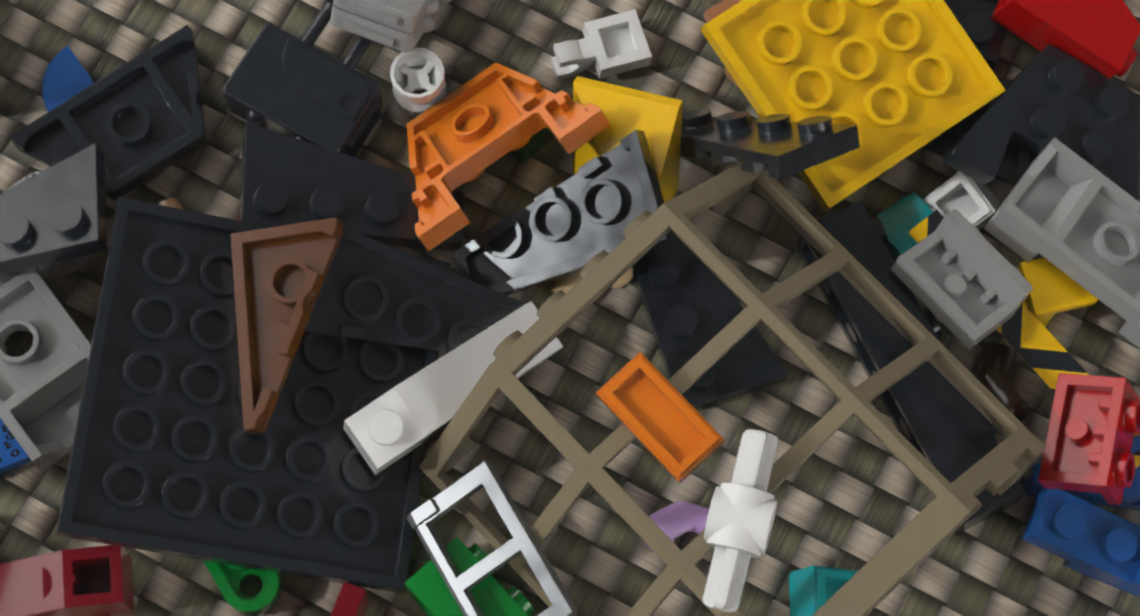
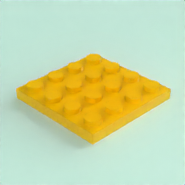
M742 0L704 24L701 28V32L760 118L772 114H789L791 121L798 122L809 117L830 116L832 117L833 124L857 125L860 148L798 172L824 212L1006 91L944 0Z

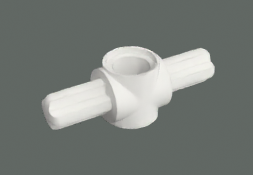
M745 430L742 434L731 483H721L720 486H716L713 493L704 531V540L707 541L706 545L714 548L702 601L704 605L722 612H736L738 610L751 557L761 558V554L765 555L777 508V500H775L774 495L767 492L779 442L776 436L766 431Z

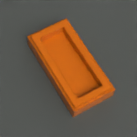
M641 352L596 392L597 397L679 484L725 443L723 437Z

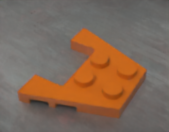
M495 62L408 122L406 128L409 164L416 181V191L412 193V200L418 208L419 222L415 223V233L428 252L471 223L452 196V192L464 183L478 179L488 166L508 152L524 147L531 137L543 128H548L568 154L572 153L611 126L602 110L590 102L587 106L576 103L568 93L562 90L558 93L542 88L538 80Z

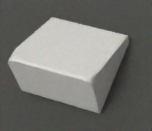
M960 171L923 199L933 212L937 209L943 217L954 209L958 210L978 230L988 224L1001 206L986 184L983 185Z

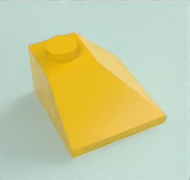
M577 76L573 82V101L583 106H587L589 102L597 105L611 126L572 152L573 172L576 174L579 172V167L594 157L602 156L621 143L619 140L634 130L644 131L664 203L673 199L679 188L683 100Z

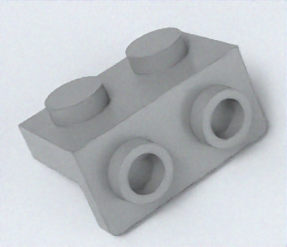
M956 209L945 215L932 234L899 256L891 268L905 285L969 350L1012 318L1033 289L1032 285L1021 275L1019 270L1010 264L983 237L981 232Z

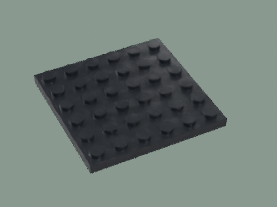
M119 197L55 536L341 584L346 582L354 586L395 593L405 591L414 532L406 517L417 509L422 470L419 466L424 460L426 442L375 476L343 427L344 420L399 383L438 360L439 351L304 331L266 431L251 434L245 431L243 427L231 233L270 227ZM412 255L451 271L452 263Z

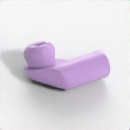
M676 501L652 513L649 517L674 542V538H678L686 532L699 535L705 529L709 508L687 501ZM644 541L645 546H646L649 550L653 551V550L647 545V543Z

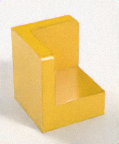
M1046 258L1034 259L1029 263L1027 261L1021 262L1017 268L1033 288L1023 304L1044 326H1047L1055 313L1092 306L1099 300Z

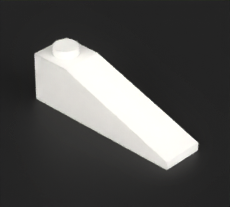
M532 301L399 383L344 420V431L375 476L448 426L485 370L496 359L493 353L497 346L507 336L517 330L522 334L525 333L540 319L536 315L538 310ZM556 337L522 368L515 375L516 378H520L561 350L563 345Z

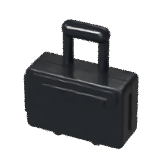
M333 0L324 1L322 8L301 40L272 24L265 25L224 85L223 93L229 110L251 124L356 157L382 116L381 112H379L383 106L379 82L355 69L372 40L359 36L343 62L313 47L330 21Z

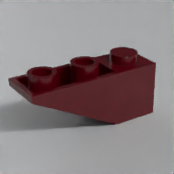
M108 545L59 550L0 564V616L135 615L132 557L121 546Z

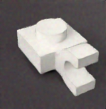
M634 9L584 22L582 31L584 38L554 44L555 56L551 57V65L558 81L575 76L591 65L595 66L599 79L646 67L651 63L652 54Z

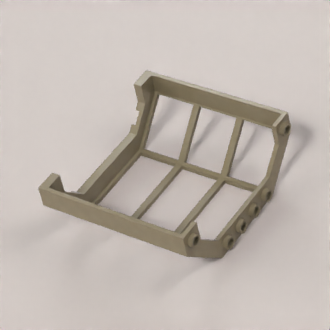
M735 163L724 172L663 203L654 213L651 214L648 210H645L636 216L623 232L625 240L611 253L608 254L605 250H602L593 256L580 271V276L583 279L568 293L565 294L560 290L550 296L536 313L540 319L525 333L522 334L517 330L507 336L493 353L496 359L485 370L441 436L424 452L425 459L419 468L441 491L452 485L454 482L446 473L476 446L469 435L496 396L502 391L575 468L574 472L530 528L540 547L543 546L589 484H591L667 565L626 616H652L681 580L702 601L707 577L695 565L713 549V547L706 545L707 541L704 540L705 529L681 551L603 469L636 437L622 423L589 454L515 376L670 231L747 306L668 380L681 395L761 321L840 400L773 464L767 492L771 494L841 426L855 415L935 496L917 516L812 616H867L951 534L982 507L981 502L976 498L979 493L986 488L994 497L997 494L1001 496L1042 457L1047 447L773 177H769V173L765 169L752 173L743 171L741 163ZM752 188L823 256L763 294L688 220L712 206L713 210L722 217ZM837 271L914 346L857 387H854L778 310L782 305ZM926 361H929L1006 438L952 483L870 403ZM469 498L456 506L495 550L508 541ZM521 553L508 562L547 606L550 607L552 605L523 554ZM707 607L715 616H743L738 610L736 612H722Z

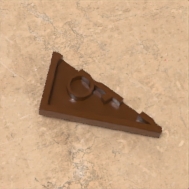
M336 217L231 233L243 427L245 431L251 434L265 432L344 231L343 223Z

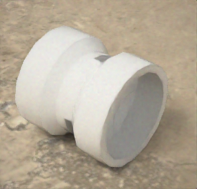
M414 47L412 51L401 52L396 56L390 70L393 96L397 107L404 114L416 118L446 97L445 70L441 59L434 52L426 48ZM425 90L424 92H421V93H415V92H414V91Z

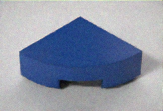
M68 45L52 59L43 78L42 94L48 112L94 84Z

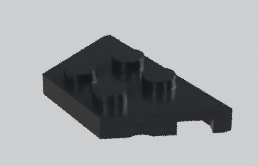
M188 25L184 26L11 135L10 138L18 151L52 167L96 143L105 155L106 196L115 201L206 143L207 136L196 44L191 28Z

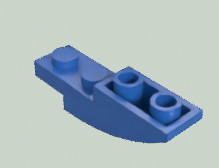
M1041 487L1022 540L1065 559L1063 566L1140 597V526L1063 490Z

